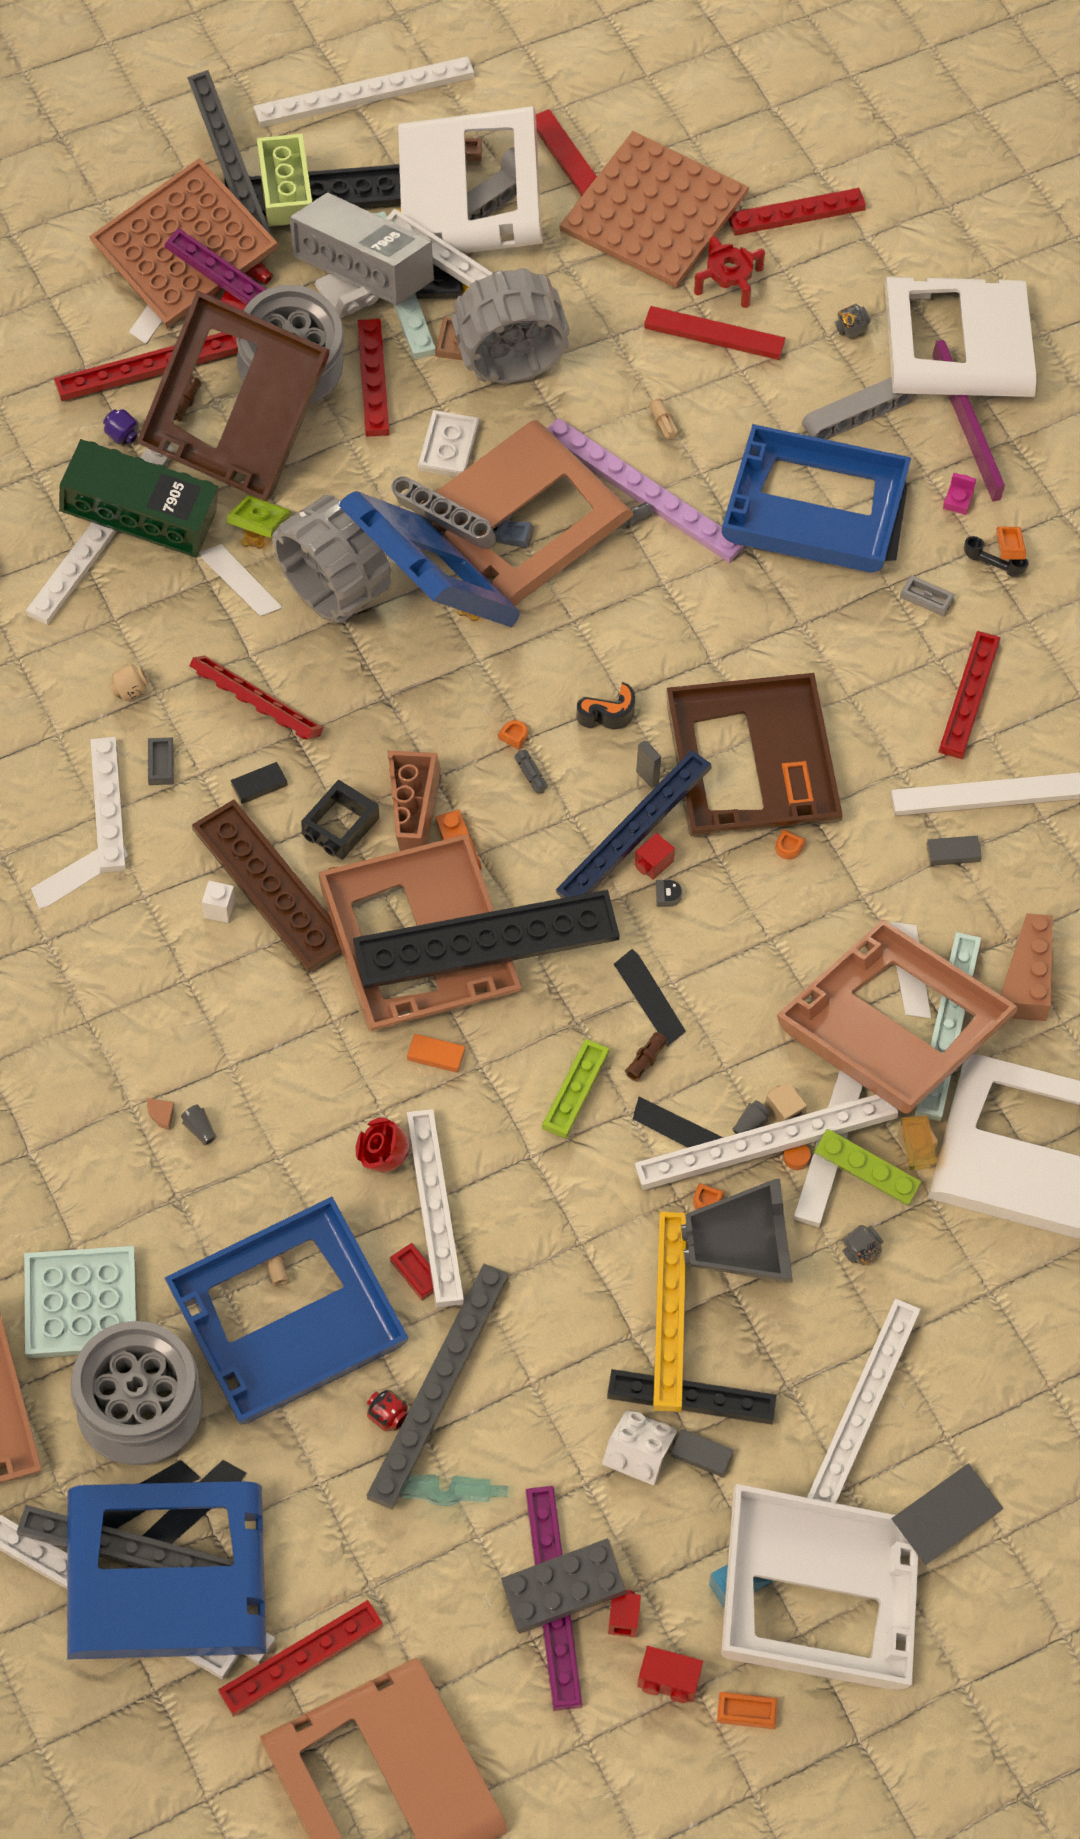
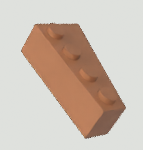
M387 750L395 831L399 849L403 851L428 844L441 773L437 753Z
M1026 914L1000 994L1017 1006V1013L1012 1018L1047 1021L1051 1007L1052 915Z

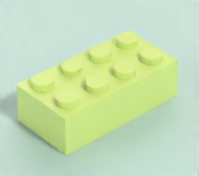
M293 134L257 138L267 225L290 224V216L312 203L303 135Z

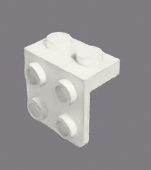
M331 274L317 279L315 287L320 294L326 297L335 307L340 319L373 305L379 299L378 296L369 293L364 287L359 288Z
M627 1410L609 1438L602 1465L654 1486L663 1459L676 1437L677 1430L666 1423L643 1416L639 1412Z

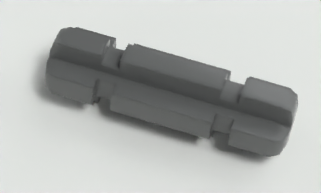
M519 750L515 755L518 765H521L520 768L528 782L532 783L531 787L534 792L543 793L548 788L547 782L544 778H541L542 774L533 759L530 760L529 752L527 750Z

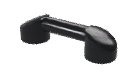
M976 536L966 538L964 551L970 559L974 561L981 560L1002 569L1009 576H1019L1027 571L1029 564L1027 559H1010L1008 562L984 552V541Z

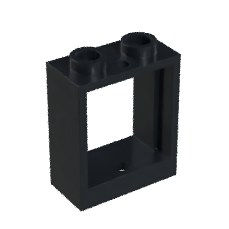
M338 779L302 819V835L310 843H316L323 847L329 855L337 856L343 860L379 820V805ZM335 802L360 816L341 839L317 825L318 821Z

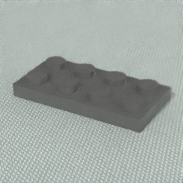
M608 1538L501 1578L519 1634L627 1594L611 1542Z

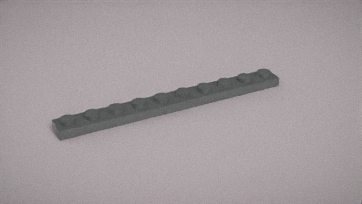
M209 70L187 77L229 190L271 235Z
M483 1263L367 1493V1500L391 1510L394 1509L508 1280L507 1272Z

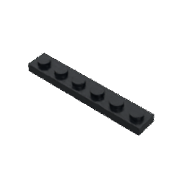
M611 1369L607 1399L653 1406V1375ZM682 1380L681 1410L773 1425L777 1395Z

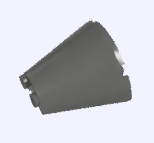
M780 1178L773 1179L685 1214L686 1224L681 1225L682 1240L688 1241L689 1249H684L685 1266L691 1265V1267L782 1283H793Z

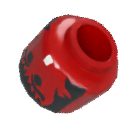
M393 1391L375 1392L367 1401L369 1406L367 1417L385 1432L392 1429L397 1431L402 1426L408 1414V1405Z

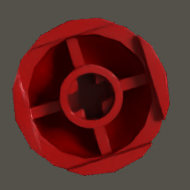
M380 1117L371 1120L367 1124L370 1127L366 1132L361 1131L355 1146L356 1158L361 1161L363 1167L374 1172L387 1173L396 1170L403 1164L408 1155L409 1139L404 1129L395 1122Z

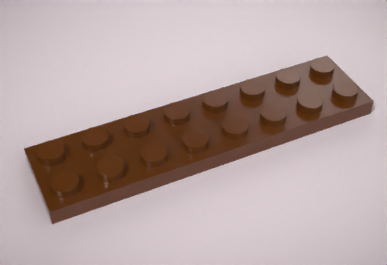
M235 799L192 824V830L308 973L342 953L330 915Z

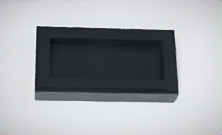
M277 762L231 780V785L241 804L288 786L287 780Z

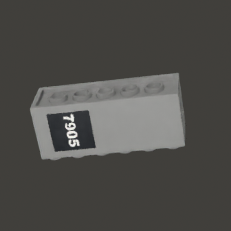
M328 192L290 216L294 257L354 286L364 287L369 293L396 306L434 280L431 240Z

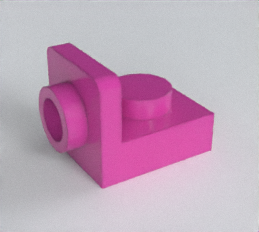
M953 473L943 509L966 515L974 494L976 479L968 475Z

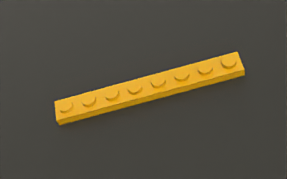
M659 1213L654 1411L681 1412L685 1301L684 1249H686V1241L682 1240L681 1225L686 1224L685 1214L687 1213Z

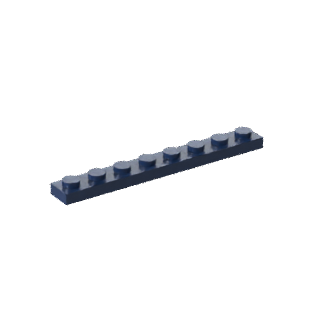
M691 750L556 889L557 895L565 898L591 893L712 769L711 763Z

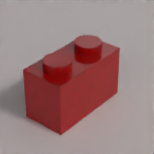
M647 1645L637 1687L642 1688L643 1692L650 1695H659V1693L668 1695L673 1701L679 1703L694 1702L703 1660Z

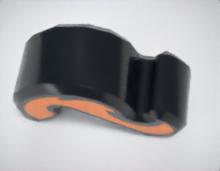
M622 682L618 702L583 697L577 703L576 719L580 725L587 728H593L595 721L609 729L623 728L633 718L635 712V692L629 684Z

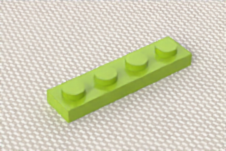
M588 1039L584 1040L542 1124L543 1130L567 1139L608 1057V1047Z
M828 1128L813 1152L906 1206L910 1204L921 1183L920 1180Z

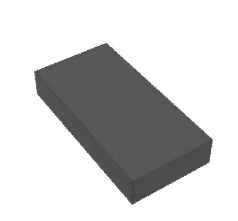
M173 737L148 738V785H173Z
M644 740L638 744L636 773L653 789L659 784L661 755Z
M978 836L927 839L926 844L930 866L981 862L982 856Z
M681 1429L671 1452V1457L723 1478L732 1457L733 1449Z

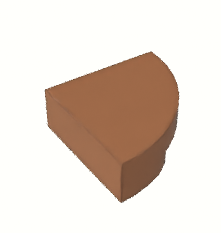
M148 1098L147 1108L149 1115L159 1127L169 1130L174 1102Z

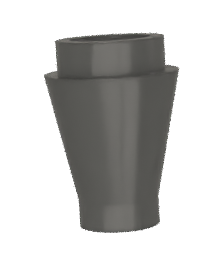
M757 1100L753 1103H748L732 1130L735 1134L759 1128L768 1122V1117L771 1113Z
M197 1104L182 1113V1124L204 1146L217 1138L204 1108H200Z

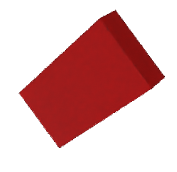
M410 1243L390 1257V1262L421 1301L434 1293L430 1265L413 1243Z

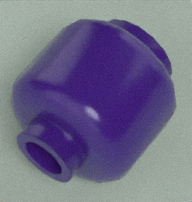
M124 409L112 410L103 421L105 424L104 432L116 444L122 445L126 442L131 444L139 435L137 432L139 427L138 421Z

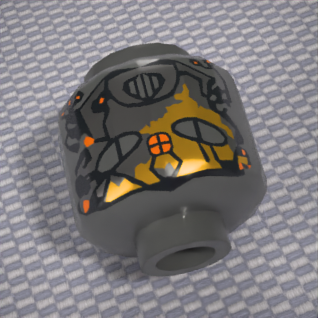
M853 304L840 310L837 313L838 320L835 321L839 334L844 333L847 338H853L866 332L868 324L871 323L865 307H860L858 304Z
M859 1225L843 1238L846 1248L842 1252L851 1263L857 1261L860 1265H866L881 1254V1244L884 1242L871 1225L869 1227Z

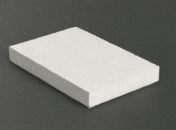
M433 410L418 463V471L456 477L466 470L478 431L479 418Z

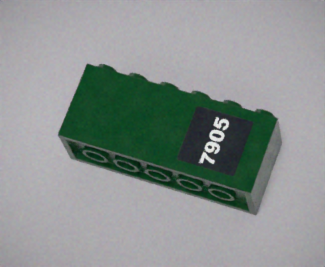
M80 439L59 485L60 512L195 558L198 556L217 509L218 485L208 480L191 477L184 472L168 469L164 465H156L140 457H132L119 450L109 449L93 441Z

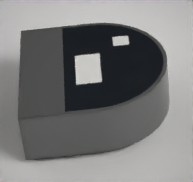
M656 880L657 907L678 904L682 897L680 884L674 880Z

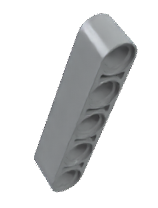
M890 377L810 412L803 418L802 426L810 436L827 440L906 405L912 399L913 394L892 393V380Z
M400 476L393 481L391 489L402 506L426 517L433 523L479 548L486 549L495 543L496 535L486 519L409 477ZM408 489L407 492L401 493L403 490ZM428 499L426 503L420 504L423 500ZM447 510L446 513L439 515L442 511ZM467 520L465 524L459 525L462 521ZM487 531L484 535L478 536L481 532Z

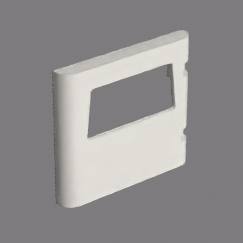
M534 106L399 123L402 214L462 253L543 244L536 111ZM513 130L518 209L513 212L470 221L468 220L465 133L471 131ZM514 234L515 240L502 241V236Z
M913 277L885 278L884 288L892 393L1035 396L1036 367L1025 280H998L997 283H985V279L926 278V281H914ZM931 293H959L965 363L917 359L914 357L909 298L930 299Z
M972 1054L962 1064L927 1198L1080 1239V1156L976 1128L980 1113L993 1083L1080 1105V1081L987 1056Z
M736 1484L733 1491L721 1655L730 1660L894 1690L909 1688L912 1685L918 1554L891 1518L895 1515ZM910 1555V1565L900 1564V1556ZM753 1577L877 1600L879 1608L871 1657L866 1658L757 1637L754 1624ZM906 1640L905 1651L896 1650V1641Z

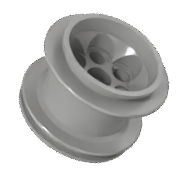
M298 285L272 287L255 296L245 307V312L330 350L328 361L310 405L323 399L337 385L343 370L344 329L335 307L317 291ZM236 337L238 346L237 365L241 379L244 382L258 346L254 342Z
M129 1321L115 1324L92 1337L82 1348L75 1361L71 1377V1397L77 1413L78 1424L86 1441L102 1456L126 1465L152 1464L175 1454L187 1444L195 1433L200 1422L203 1407L198 1370L189 1349L170 1330L144 1321ZM147 1370L155 1371L157 1373L148 1374ZM134 1387H139V1388L137 1389V1392H131V1391H129V1390H134ZM106 1389L115 1390L113 1394L108 1396L102 1394ZM162 1391L172 1392L168 1397L158 1396ZM119 1412L127 1413L122 1419L114 1418ZM147 1413L155 1414V1417L150 1420L142 1418Z

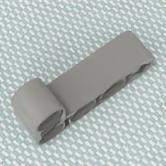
M515 147L509 148L503 154L500 171L467 192L468 220L485 218L517 196Z

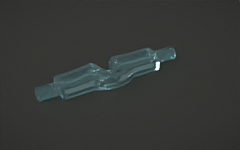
M434 1474L410 1475L400 1498L426 1499L440 1506H450L461 1501L489 1502L490 1497L507 1498L508 1486L490 1485L489 1479L453 1476L450 1488L443 1492L439 1489L438 1476Z

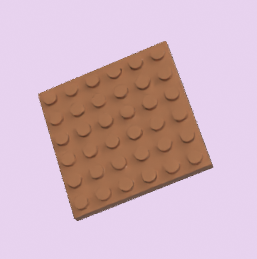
M632 131L561 222L560 231L677 289L709 246V239L712 236L716 237L749 193V187Z
M200 158L89 236L93 245L167 328L188 314L197 291L212 297L223 289L164 247L167 240L178 228L243 273L279 249L275 239Z

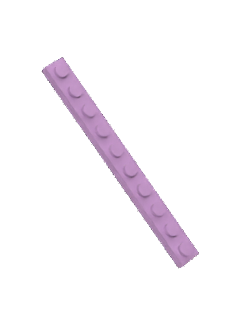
M557 418L547 428L587 468L639 503L647 502L652 512L728 563L744 549V545L726 540L722 535V527L560 418Z

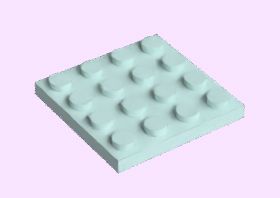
M134 1246L24 1253L26 1359L79 1355L86 1343L100 1331L122 1322L137 1321Z

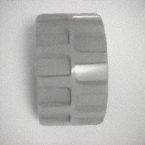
M523 268L510 271L499 270L479 281L475 280L469 284L470 287L462 296L457 297L454 303L456 313L452 314L451 318L464 365L469 371L474 370L479 380L497 382L500 385H509L510 383L524 380L529 381L556 366L561 355L567 352L569 347L567 336L570 329L558 291L552 287L550 279L545 275H537Z
M324 495L280 524L272 535V541L274 543L276 559L286 579L300 598L323 619H330L338 623L345 621L388 590L391 584L390 573L392 570L385 552L338 506L341 500L336 499L333 495Z

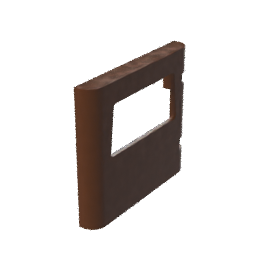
M197 291L136 443L256 498L268 501L277 486L328 361L330 350L203 292ZM210 329L254 342L258 346L217 448L210 446L173 423ZM171 442L179 445L176 454L167 450ZM237 472L246 475L243 484L233 480Z
M814 673L677 686L666 689L667 709L677 765L691 750L699 754L694 723L737 714L746 715L763 803V809L709 810L702 778L683 798L690 836L718 834L720 831L728 830L737 832L794 826L805 822L813 824L842 820L843 814ZM806 761L814 801L790 803L789 806L782 763ZM802 766L788 767L793 799H808Z

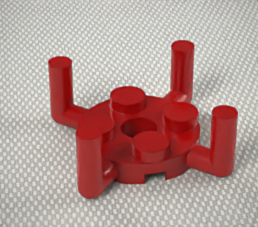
M712 236L709 239L707 269L695 274L694 294L702 295L704 280L712 278L722 288L739 285L742 290L741 306L748 308L750 306L751 286L747 280L752 277L753 261H755V270L757 272L764 270L765 250L760 248L749 252L743 247H740V249L734 248L733 244L722 245L717 237ZM726 263H731V264H735L736 266H734V267H727L725 264H726Z

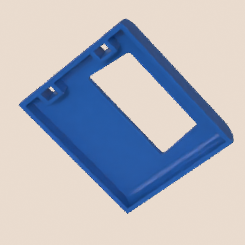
M752 424L722 524V535L729 542L865 572L879 571L884 565L911 457ZM775 460L875 481L871 515L770 495L761 491Z
M359 491L348 494L338 504L432 601L511 628L518 620L519 610L426 517ZM419 548L437 554L462 580L445 574Z
M333 1196L164 1277L240 1425L250 1423L398 1349L408 1341V1336ZM307 1241H314L342 1282L343 1288L236 1341L229 1342L209 1295V1289ZM193 1304L197 1306L200 1312L194 1316L191 1315L187 1308ZM234 1378L238 1388L230 1391L226 1381Z
M248 1481L80 1485L72 1487L67 1491V1660L266 1654L262 1486L260 1484ZM225 1508L227 1510L234 1558L232 1566L98 1568L103 1514L106 1511ZM245 1521H256V1530L245 1529ZM247 1606H258V1615L247 1614Z

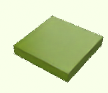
M247 495L227 515L226 523L271 538L279 525L290 518L291 510Z

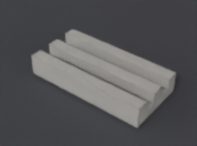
M912 575L900 593V598L943 617L955 597V594Z

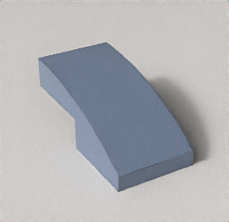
M506 519L493 529L496 535L495 542L511 546L528 547L534 527L531 522H509Z

